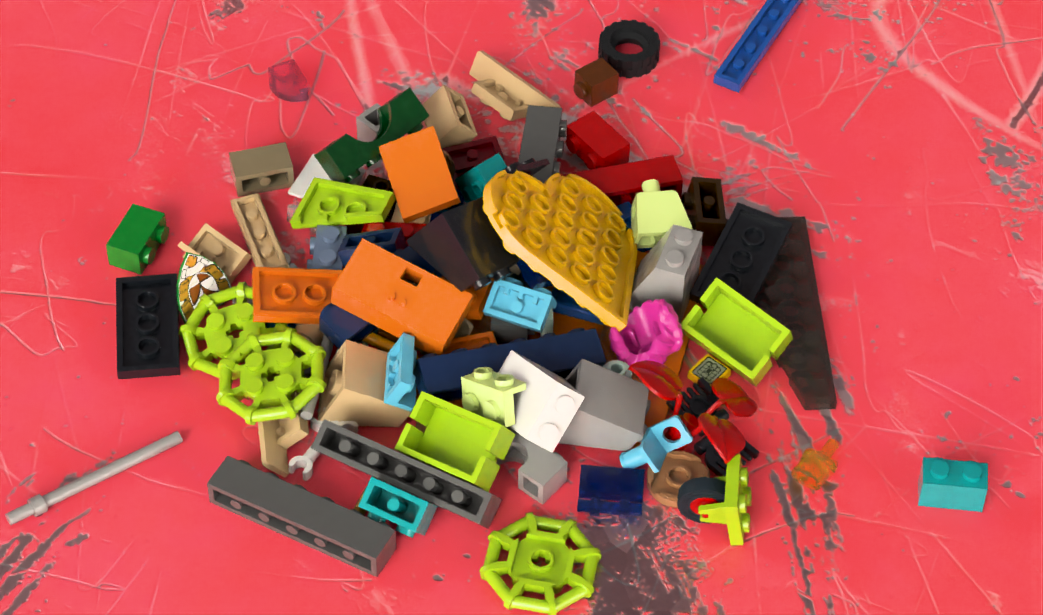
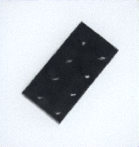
M737 202L690 292L689 300L702 304L700 301L701 296L717 277L754 304L792 230L793 223Z
M177 274L116 278L118 380L180 375Z

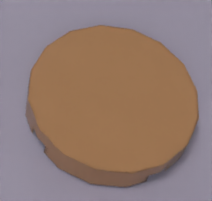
M671 451L667 453L659 472L654 473L649 466L647 470V488L652 497L661 504L678 508V492L683 483L693 478L710 477V471L707 465L705 467L701 463V459L695 454L686 451Z

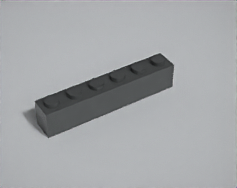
M325 419L311 446V449L488 529L502 501L499 497Z
M227 456L207 482L210 503L375 577H378L396 550V530L392 529L388 524L367 518L357 510H349L342 507L328 497L315 495L301 485H293L281 480L277 475L254 468L244 460H236Z

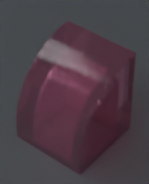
M294 59L268 67L269 88L278 98L289 102L309 100L308 81Z

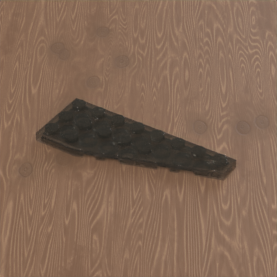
M805 216L778 217L793 223L792 230L754 305L788 328L792 333L793 340L775 361L779 368L782 367L788 376V383L804 410L836 409L837 400Z

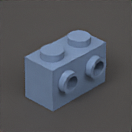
M317 225L316 237L310 238V255H313V259L307 260V269H344L338 250L344 236L348 235L347 226Z

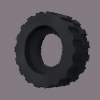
M637 20L613 22L612 25L606 26L600 34L598 59L602 57L619 73V77H642V75H647L652 69H655L659 61V35L654 31V28L649 27L644 22H637ZM631 43L639 45L643 48V51L637 54H623L616 51L615 47L620 44Z

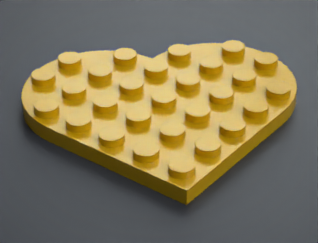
M502 170L494 175L484 187V204L482 208L493 228L503 240L504 248L509 253L516 254L534 272L540 273L550 280L555 288L563 290L575 299L579 306L587 308L595 314L603 324L616 327L619 332L624 329L628 322L637 260V243L634 241L632 229L626 230V224L621 217L623 214L615 203L591 182L571 173L566 177L555 173L544 183L518 170L513 174Z

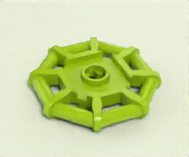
M238 282L236 286L209 295H201L199 303L185 325L180 326L179 335L184 341L189 359L188 366L193 371L200 370L219 378L218 364L211 362L214 358L226 359L251 333L259 335L286 331L289 328L288 323H275V327L267 328L264 322H253V306L247 303V298L252 300V287L248 286L246 282ZM236 299V304L218 309L216 306ZM209 311L210 315L206 319V326L204 328L198 327L206 313ZM236 329L243 330L239 332L240 337L234 338L233 335L229 334ZM205 339L208 348L199 352L196 340ZM282 344L270 345L266 350L281 348ZM232 377V383H233V380H236V379H239V378Z
M289 327L286 331L259 335L251 333L247 335L248 338L226 359H221L217 365L220 371L219 393L216 396L218 404L232 410L242 417L248 425H255L257 422L283 418H290L292 420L296 418V414L318 393H323L326 388V383L324 382L326 351L322 346H316L298 334L295 328ZM282 344L281 348L262 351L261 348L263 346ZM294 346L306 354L300 358L297 357L293 352ZM246 357L245 364L243 366L239 365V363ZM311 367V376L304 378V370ZM272 374H279L278 376L274 377V381L268 382V376ZM232 377L240 378V386L232 389ZM296 390L298 393L301 390H303L292 400L291 394H293ZM244 398L249 400L250 398L253 400L251 406H247L241 400Z
M529 512L518 521L499 531L494 530L489 534V545L484 565L480 568L479 572L481 578L490 584L504 602L503 606L508 610L516 608L548 615H557V612L584 597L590 598L594 593L593 583L598 562L602 558L601 551L590 543L577 527V522L573 519L566 521L533 515V512ZM537 529L547 530V531H553V532H558V533H551V532L539 531V530H537ZM524 531H528L526 538L519 541V538L516 540L512 539ZM570 538L578 549L573 550L571 547L569 549L565 544L566 540ZM502 549L509 551L507 561H498ZM539 558H545V563L548 565L540 567L533 564V562H538ZM575 563H584L582 576L573 573ZM508 574L512 578L514 586L511 590L500 576ZM568 584L573 588L554 598V594L561 592L563 586ZM524 591L544 594L545 600L525 597L522 594Z

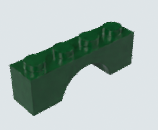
M410 87L378 108L380 127L373 141L363 142L345 134L314 155L332 181L340 182L345 180L346 183H349L361 174L358 170L364 164L370 167L382 158L379 154L378 146L397 140L406 133L410 135L418 132L424 127L421 122L428 118L429 114Z

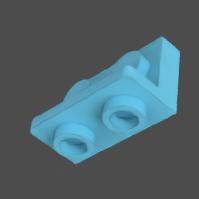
M506 277L505 280L497 282L494 280L483 313L486 316L542 333L551 308H556L557 302L551 295L552 292L545 288L534 286L533 289L523 287L521 281Z
M403 332L387 353L384 403L411 412L416 402V377L413 375V370L417 362V351L414 350L415 336Z

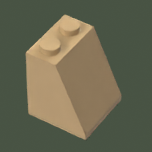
M346 339L328 363L324 377L326 388L323 393L319 394L318 420L355 421L358 426L400 427L405 419L410 416L411 412L384 403L388 352Z

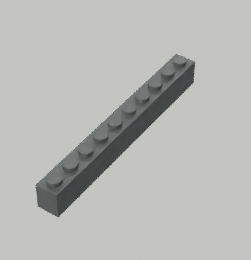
M528 105L518 162L521 164L531 158H534L535 161L548 159L550 164L533 175L542 183L555 173L560 174L561 162H558L557 158L563 157L564 141H560V137H566L567 120H562V108ZM530 267L524 273L520 272L519 275L514 273L511 276H507L521 281L523 287L533 289L534 286H543L544 276L534 272ZM493 317L491 319V331L494 332L497 344H508L518 338L529 340V335H535L536 332Z

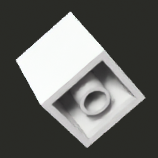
M511 350L498 373L510 374L515 379L526 382V390L513 394L515 425L510 427L527 440L553 453L585 397L564 378Z

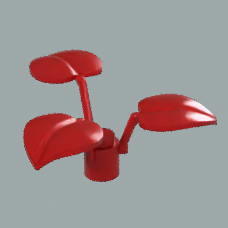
M649 360L639 361L629 366L627 370L634 372L655 395L668 401L676 399L671 417L678 415L693 438L703 430L725 464L729 463L734 456L744 449L746 440L737 427L728 420L718 419L715 415H711L723 404L733 415L738 417H750L756 412L758 408L756 402L749 398L739 385L726 378L715 379L711 384V389L719 399L704 413H701L697 419L690 413L679 415L683 399L680 390L683 387V383L670 368L659 362ZM670 427L665 433V437L675 441L681 438V433L677 428ZM686 444L676 450L683 451L687 448L689 444Z

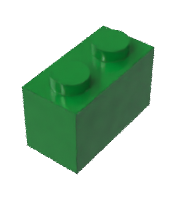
M132 204L106 244L109 265L142 274L147 265L152 264L156 251L161 243L164 244L168 238L169 227L166 225L165 213Z

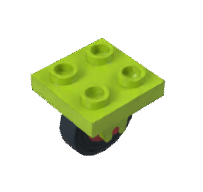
M737 454L727 463L726 476L714 478L699 477L684 482L679 488L677 500L679 511L690 520L708 524H727L731 546L744 545V532H750V514L747 513V506L752 504L751 487H748V467H742L741 455Z

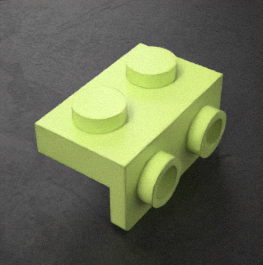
M490 367L476 368L473 370V373L461 377L462 405L464 409L497 422L506 428L515 425L513 394L526 390V382L515 379L510 374L494 372Z

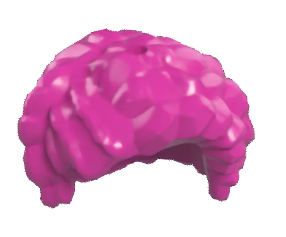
M649 299L643 302L641 307H634L633 311L628 315L627 326L620 332L616 327H611L609 334L612 351L616 353L618 360L626 362L629 366L644 360L655 361L664 365V362L667 361L666 357L679 351L683 344V331L678 315L673 310V306L667 303L665 299H655L654 301Z

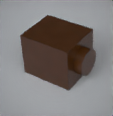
M601 57L575 71L574 92L578 98L583 99L592 107L618 93L619 73Z

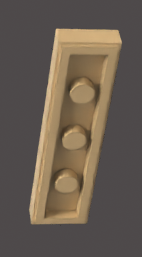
M259 193L230 200L233 213L255 267L289 268Z

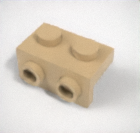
M207 223L203 225L189 245L182 241L177 245L185 252L182 256L183 258L186 252L202 255L214 262L225 273L230 284L252 257Z

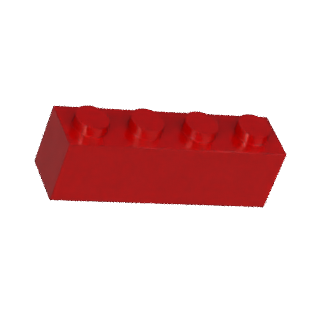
M674 155L571 173L586 179L598 187L616 206L628 201L632 205L635 195L643 192L642 183L650 179L659 181L661 191L674 190L678 192L680 199L682 198L683 178Z

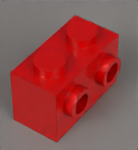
M595 111L567 125L566 146L571 153L576 154L585 162L588 169H597L629 162L630 143Z

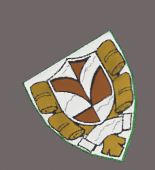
M186 252L177 280V302L184 324L199 303L201 295H209L232 287L225 273L214 262L202 255Z

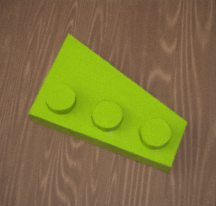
M314 177L292 216L290 224L293 229L314 228L317 225L339 226L384 222L396 198L391 191Z

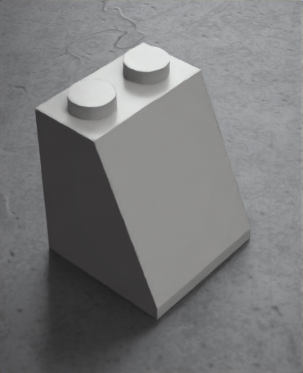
M673 225L640 262L633 280L630 310H633L636 306L641 307L642 303L649 299L652 301L655 299H665L667 303L673 306V310L678 315L679 323H681L690 301V292L699 276L703 232Z
M581 359L565 380L585 398L558 443L618 451L630 450L637 442L642 441L647 430V425L644 422L651 403L648 400L649 389L641 382Z

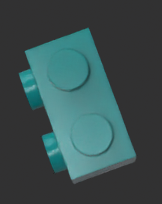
M499 153L455 179L460 188L461 197L466 203L483 197V190L487 182L507 167Z
M923 457L918 479V506L982 512L988 491V463Z
M371 477L358 507L369 511L368 518L376 522L385 523L386 520L396 523V531L412 538L415 533L425 536L438 507L374 477Z

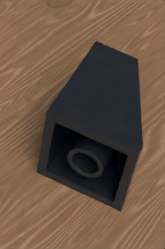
M483 197L441 213L406 240L414 251L461 292L471 287H474L475 291L480 290L492 282L491 278H494L495 282L502 280L512 273L509 268L520 261L516 254H511L504 248L503 240L497 234L488 216L483 211Z

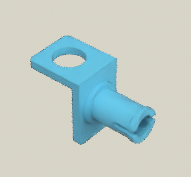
M674 415L648 427L639 446L621 453L619 456L620 463L627 472L648 463L652 471L657 473L660 471L667 453L691 443L693 436L678 415ZM667 427L677 428L681 433V438L675 441L667 439L663 433L664 429Z

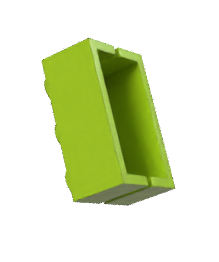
M716 277L700 298L703 307L707 311L703 314L701 307L695 304L681 322L683 334L756 387L773 366L770 358L773 357L777 360L793 340L792 333L788 328Z
M421 391L409 417L426 427V430L423 433L413 425L406 423L394 449L408 457L489 492L501 467L496 464L497 459L504 460L516 434L497 422Z

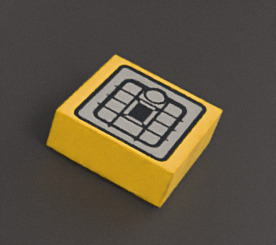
M706 354L688 371L687 378L697 383L703 377L711 386L712 382L717 378L728 379L731 376V369L709 354Z

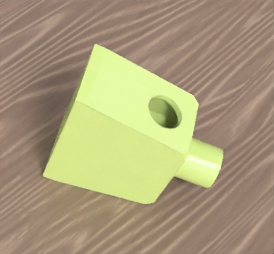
M655 179L646 180L642 183L643 192L635 195L631 206V229L634 241L637 243V249L653 248L673 225L693 229L678 192L674 190L661 191L659 181Z

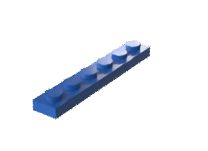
M767 0L715 73L713 83L739 93L803 0Z

